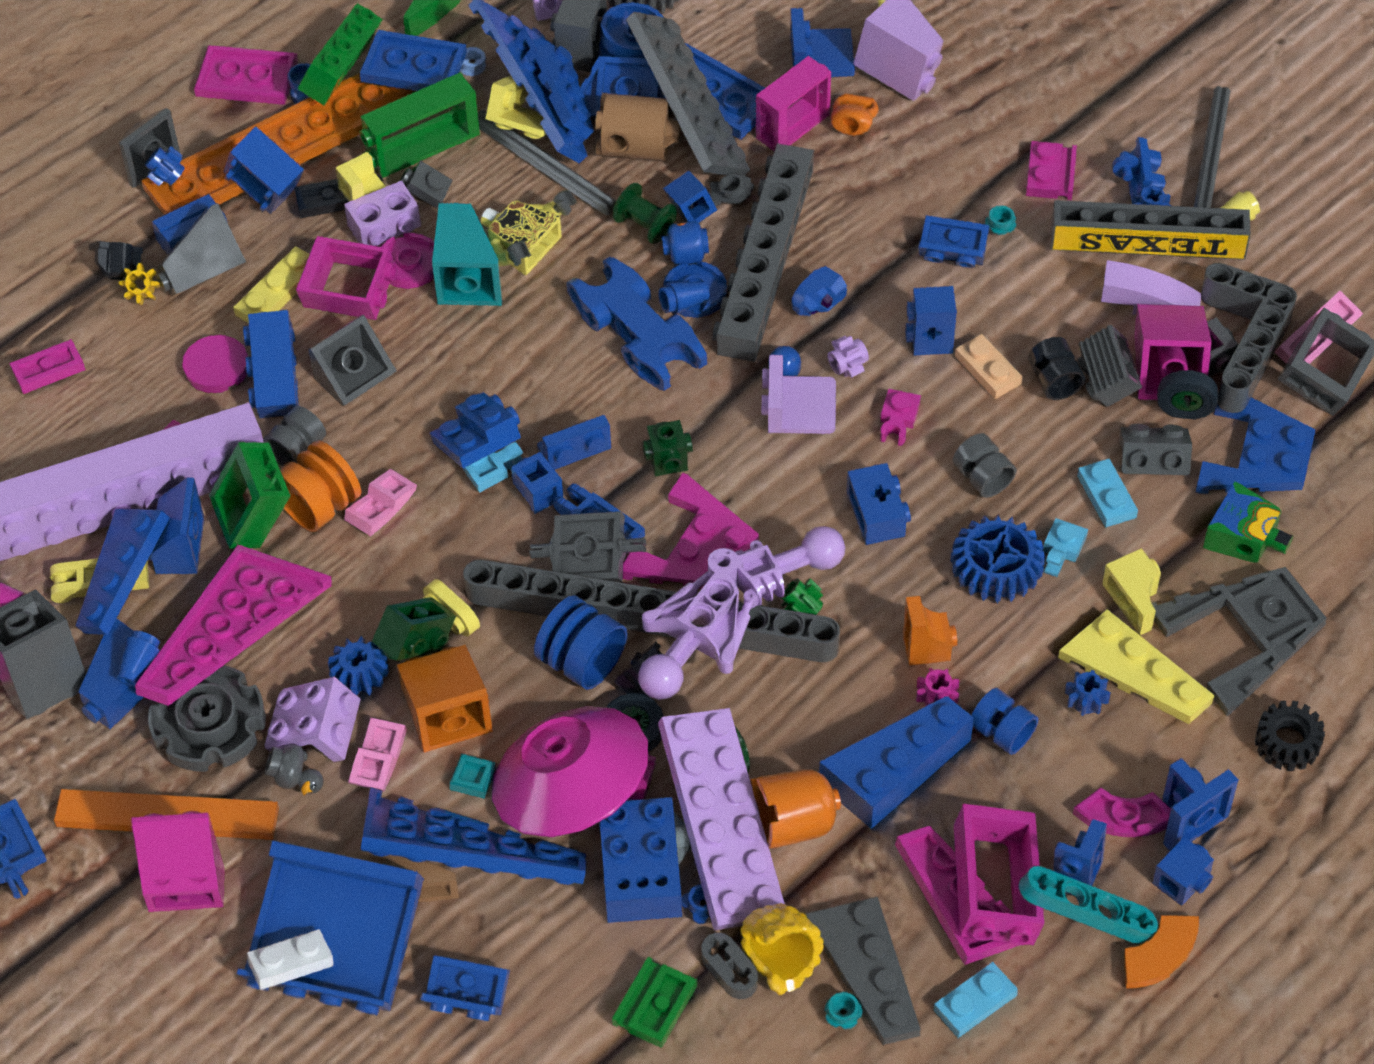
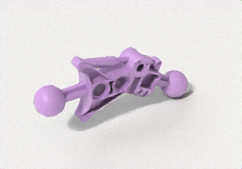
M827 526L815 527L806 533L801 546L774 556L767 545L763 546L758 540L752 541L750 549L746 551L741 549L734 552L727 548L714 550L708 557V571L693 583H687L656 609L643 613L642 625L644 631L663 632L676 638V640L665 654L650 656L642 663L638 672V682L642 691L649 697L658 700L674 696L679 692L684 680L682 666L695 649L713 658L720 672L724 674L731 673L735 656L750 620V609L762 605V597L769 602L773 600V593L778 597L784 596L782 574L806 565L819 570H827L840 564L846 549L842 535L836 529ZM704 585V587H703V588L701 589V591L698 593L697 590H698L701 586ZM738 588L744 593V605L741 611H739Z

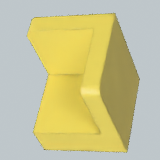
M368 152L335 167L339 190L349 202L386 187L374 173L372 156Z

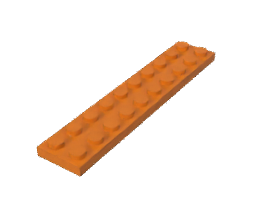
M360 73L342 81L324 106L309 97L183 159L180 164L185 169L171 186L165 181L158 186L147 177L141 180L143 189L163 215L208 194L220 205L245 192L231 179L227 181L225 179L226 174L223 171L230 152L255 126L300 165L358 136L359 131L362 130L360 116L416 91L361 82Z

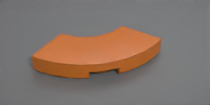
M1161 915L1159 928L1151 940L1140 946L1125 948L1126 989L1141 988L1161 982L1170 977L1171 973L1186 962L1194 948L1198 935L1199 916Z

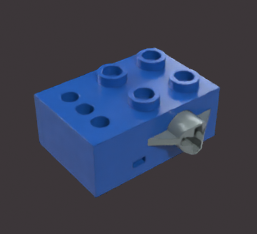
M672 797L625 801L611 816L600 821L607 923L682 917L679 864L687 852L692 850L685 823L674 813Z

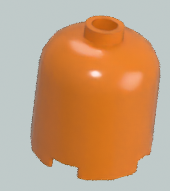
M813 769L762 775L759 778L750 780L769 849L818 839L828 834L833 828L836 811L841 809V799L836 788L832 789L829 781L823 774Z

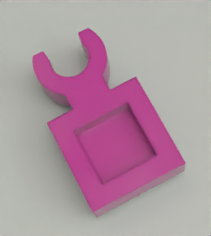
M888 389L881 412L880 422L884 423L881 427V442L886 441L888 434L895 433L899 436L898 445L902 446L905 443L906 428L913 429L921 395Z

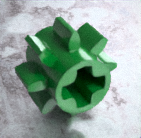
M796 578L785 586V594L783 597H780L783 600L781 606L783 610L817 615L823 607V602L820 600L823 596L820 592L822 589L811 578L805 583Z

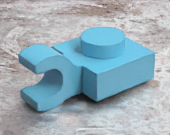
M514 442L507 445L501 451L494 452L465 467L463 470L480 493L508 478L507 469L511 470L512 466L523 459L520 456L523 454V451Z
M1055 518L1043 546V552L1049 553L1046 559L1048 564L1044 573L1058 577L1065 559L1076 562L1087 538L1088 529Z

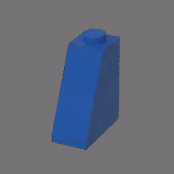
M117 618L108 635H103L78 691L83 704L81 710L84 715L93 723L99 721L109 729L117 724L144 698L136 695L135 687L126 685L117 679L126 638L131 637L134 631Z

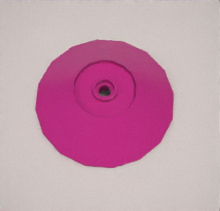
M584 706L555 713L528 728L505 751L493 774L492 802L501 820L523 834L556 837L583 831L611 816L635 793L648 766V740L636 720L614 708Z

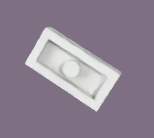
M320 929L247 953L248 964L260 990L333 966V956Z

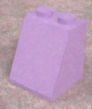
M886 0L866 18L853 65L915 101L923 92L928 93L935 83L936 78L933 74L943 57L940 54L943 39L911 0Z

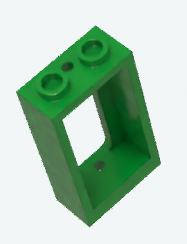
M461 72L360 116L362 130L359 131V135L366 150L363 154L368 152L372 156L373 168L380 177L382 176V179L414 165L420 160L423 161L480 135L476 93ZM452 107L450 111L384 141L381 139L384 136Z

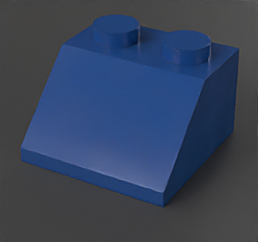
M187 477L158 498L157 510H162L170 519L148 559L152 560L156 574H197L205 517L194 477Z

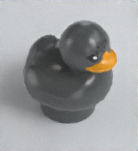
M297 744L287 745L283 749L272 747L264 774L274 777L279 787L290 789L298 784L302 795L305 796L307 793H317L321 790L324 783L323 775L318 770L307 769L302 772L303 763L308 758L306 751Z

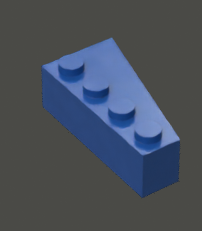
M945 696L820 761L819 773L826 777L832 789L836 788L838 790L841 804L872 829L971 741L974 717L948 696Z

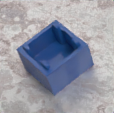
M255 126L230 152L223 172L226 174L225 179L227 181L230 179L261 205L259 209L262 212L266 210L269 214H272L295 190L294 188L297 187L304 169Z

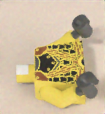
M569 190L559 192L554 197V201L547 204H525L513 201L502 213L491 208L485 210L481 217V225L488 228V239L498 257L499 266L512 265L527 276L562 237L560 215H569L571 212L570 206L577 203Z

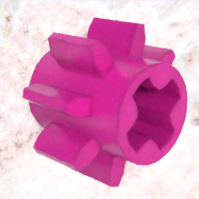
M929 668L926 678H917L916 688L919 690L917 691L916 701H924L925 706H928L948 696L958 704L959 693L957 691L959 690L960 681L959 679H952L948 669L933 670Z

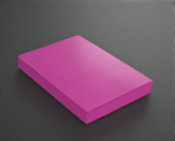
M208 45L194 87L195 96L285 105L290 91L288 72L293 66L298 64L297 53Z

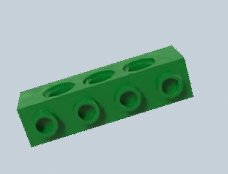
M357 3L312 61L298 90L324 106L367 49L383 19L374 14L372 10Z

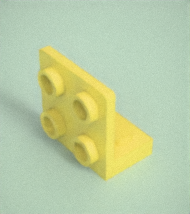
M511 75L492 84L486 120L495 122V126L501 129L513 130L515 128L522 130L525 136L534 139H541L547 135L540 124L544 118L537 111L521 107L527 97V90L524 85L521 87L517 86Z

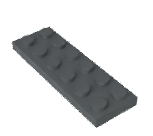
M633 12L626 18V21L703 172L721 175H746L750 168L745 160V153L737 145L732 135L731 126L721 114L719 103L711 94L706 84V77L698 69L693 59V52L685 44L680 34L681 29L673 19Z

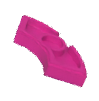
M1101 787L1073 809V815L1086 825L1090 826L1092 819L1107 824L1106 834L1120 837H1143L1162 832L1167 829L1171 809L1154 792L1140 798H1122L1110 794Z

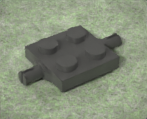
M621 511L555 515L554 533L550 543L531 544L529 553L531 559L550 557L552 571L622 582L623 561L626 553L646 552L645 546L647 544L645 537L626 539L624 535L625 515Z

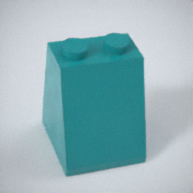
M439 203L432 258L437 304L502 306L498 257L472 205L466 203Z

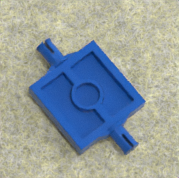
M14 799L0 806V884L7 882L13 897L21 898L16 887L17 885L23 896L28 893V888L21 875L47 862L17 800Z

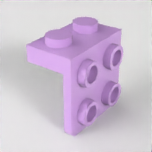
M770 355L769 369H763L762 389H769L768 395H762L761 415H768V433H833L835 431L836 380L832 377L783 376V355Z
M335 677L284 688L277 697L264 746L268 751H271L273 746L283 749L290 744H297L298 746L312 744L333 762L345 760L361 699Z

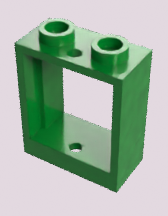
M238 442L209 493V498L229 549H235L237 545L247 548H260L291 496L270 443ZM247 487L252 497L248 506H246L243 499V494Z

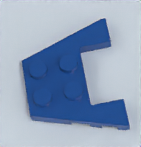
M1252 397L1246 408L1238 413L1226 412L1217 403L1214 415L1248 422L1238 468H1232L1203 461L1195 493L1208 494L1209 490L1225 489V493H1228L1234 481L1246 488H1258L1259 492L1303 490L1316 429Z

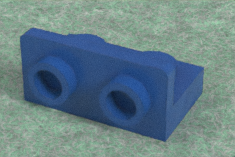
M1092 819L1087 832L1080 831L1075 847L1058 842L1055 848L1053 871L1093 886L1103 863L1107 824Z

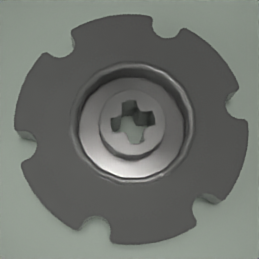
M223 665L169 706L161 703L151 705L148 712V725L156 748L158 750L166 749L169 762L191 771H208L209 766L217 762L221 763L224 768L237 763L257 745L254 732L265 728L266 712L258 687L256 685L247 686L246 676L243 672Z

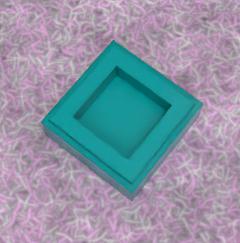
M461 754L449 783L450 790L485 799L496 770V762Z

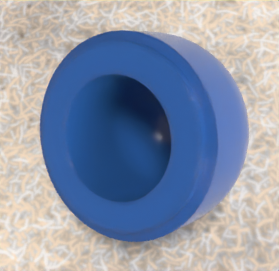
M779 346L771 352L770 355H783V376H797L800 373L801 358L794 348Z

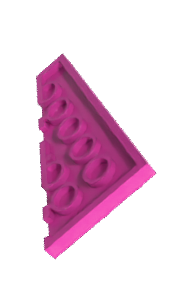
M237 545L135 684L136 695L169 706L332 586L331 576Z

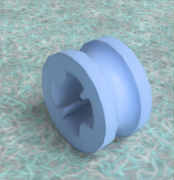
M467 47V54L460 72L466 76L479 75L486 67L485 53L479 48ZM469 60H475V63H469Z

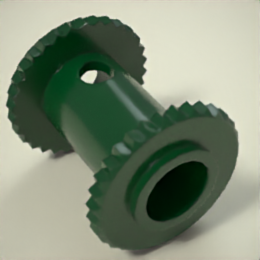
M632 183L618 197L613 209V219L617 223H621L628 218L649 230L647 235L648 241L651 244H657L662 240V236L668 234V227L674 224L677 208L673 204H667L662 209L641 197L642 186L639 183Z

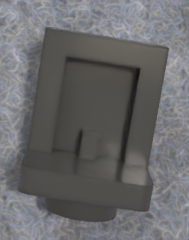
M421 160L413 170L407 168L399 180H402L410 193L435 208H438L439 203H443L452 183V179Z
M1217 318L1207 321L1212 341L1208 370L1209 377L1225 371L1239 345L1235 341L1232 332L1225 328Z

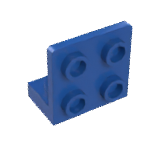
M791 8L790 39L793 67L807 56H810L818 63L824 64L831 71V77L854 76L855 66L853 65L854 55L851 29H810V21L804 20L803 8Z

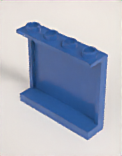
M272 841L269 856L274 861L249 952L320 929L333 956V966L275 986L284 988L282 994L299 999H305L306 993L320 996V1003L335 1007H341L342 1001L357 1004L356 1011L366 1014L378 1015L379 1009L391 1011L424 878L418 872ZM247 958L245 969L238 968L237 974L247 980L246 986L260 990Z

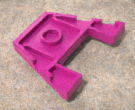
M682 473L668 494L669 503L695 513V517L667 560L648 552H631L623 563V579L633 580V577L648 578L649 583L663 584L664 581L683 583L684 587L689 582H695L708 571V557L714 550L719 548H727L734 552L741 549L743 551L749 550L752 541H759V534L689 475Z

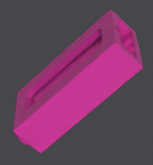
M963 804L954 823L960 936L975 938L980 941L995 940L1011 942L1015 945H1034L1045 924L1044 912L1042 907L1028 902L1022 896L1019 890V882L1032 867L1040 866L1035 813ZM975 841L1002 843L1008 847L1013 914L979 910Z

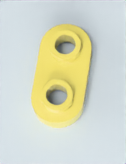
M434 579L423 588L425 595L423 598H434L456 615L451 627L452 632L456 635L462 634L468 637L480 628V622L473 610L442 581Z

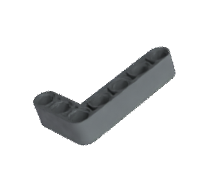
M1213 263L1206 268L1201 289V299L1210 306L1251 320L1223 372L1218 393V406L1226 412L1238 413L1243 411L1248 405L1275 350L1291 323L1297 294L1293 288L1227 264Z

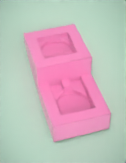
M389 469L369 483L367 495L345 510L344 520L367 535L372 536L405 505L416 491L417 485L394 470Z
M376 718L370 719L363 746L357 750L348 781L349 784L385 791L406 736L407 727L405 725Z

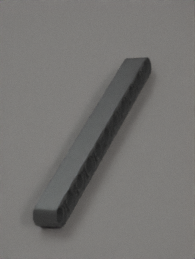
M487 560L471 561L463 571L466 596L470 602L477 605L548 617L550 612L568 596L576 595L581 599H585L583 601L595 607L598 610V615H608L625 626L627 630L672 637L663 632L644 631L642 615L647 610L656 609L675 594V591ZM739 602V611L742 610L744 603ZM755 606L750 609V620L739 646V649L816 662H829L836 658L839 653L840 627L834 619L826 616Z

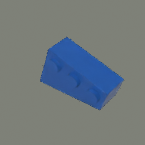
M288 310L248 314L249 326H243L245 346L251 345L252 357H246L248 377H253L254 388H248L251 408H256L260 419L285 416L294 406H299L298 381L295 369L297 362L293 347L295 332Z

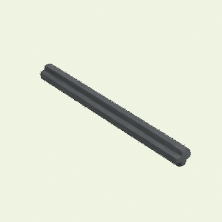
M1217 86L1214 88L1193 207L1211 208L1231 92L1228 87L1222 88Z
M479 111L478 121L480 130L604 215L612 213L616 199L516 131L496 127L495 122L485 119L487 111Z

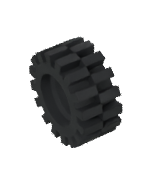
M1286 700L1280 701L1278 708L1275 704L1269 706L1268 712L1264 711L1259 720L1255 746L1259 745L1257 751L1260 756L1266 754L1264 761L1268 764L1273 760L1276 761L1275 768L1281 770L1283 764L1287 765V771H1294L1296 764L1300 770L1305 769L1307 763L1312 765L1316 760V756H1319L1325 737V731H1323L1324 723L1323 721L1318 722L1320 715L1316 711L1310 715V706L1306 704L1302 709L1297 708L1298 701H1292L1291 707H1287ZM1281 728H1291L1298 731L1304 740L1298 744H1290L1282 741L1276 735V731Z

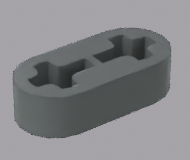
M713 933L708 935L701 945L702 961L705 967L731 997L736 999L751 997L758 987V971L753 963L727 934ZM713 947H716L718 950L725 948L726 962L718 954L712 956ZM732 970H735L741 978L748 976V984L744 985L740 981L734 984V972Z

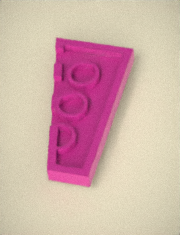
M931 826L897 836L896 848L964 965L1020 946L1011 942L980 941L975 938L960 936L955 852ZM977 876L979 910L1011 913L1010 909L1001 900L997 902L984 889L985 883Z

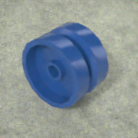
M634 2L623 3L610 8L603 15L601 21L598 57L645 58L626 18L633 12L665 17L658 10L646 4Z

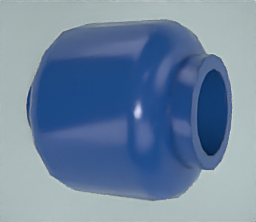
M695 221L671 224L668 227V236H662L664 256L670 255L671 261L675 265L702 262L704 254H709L706 228L701 229L700 224Z

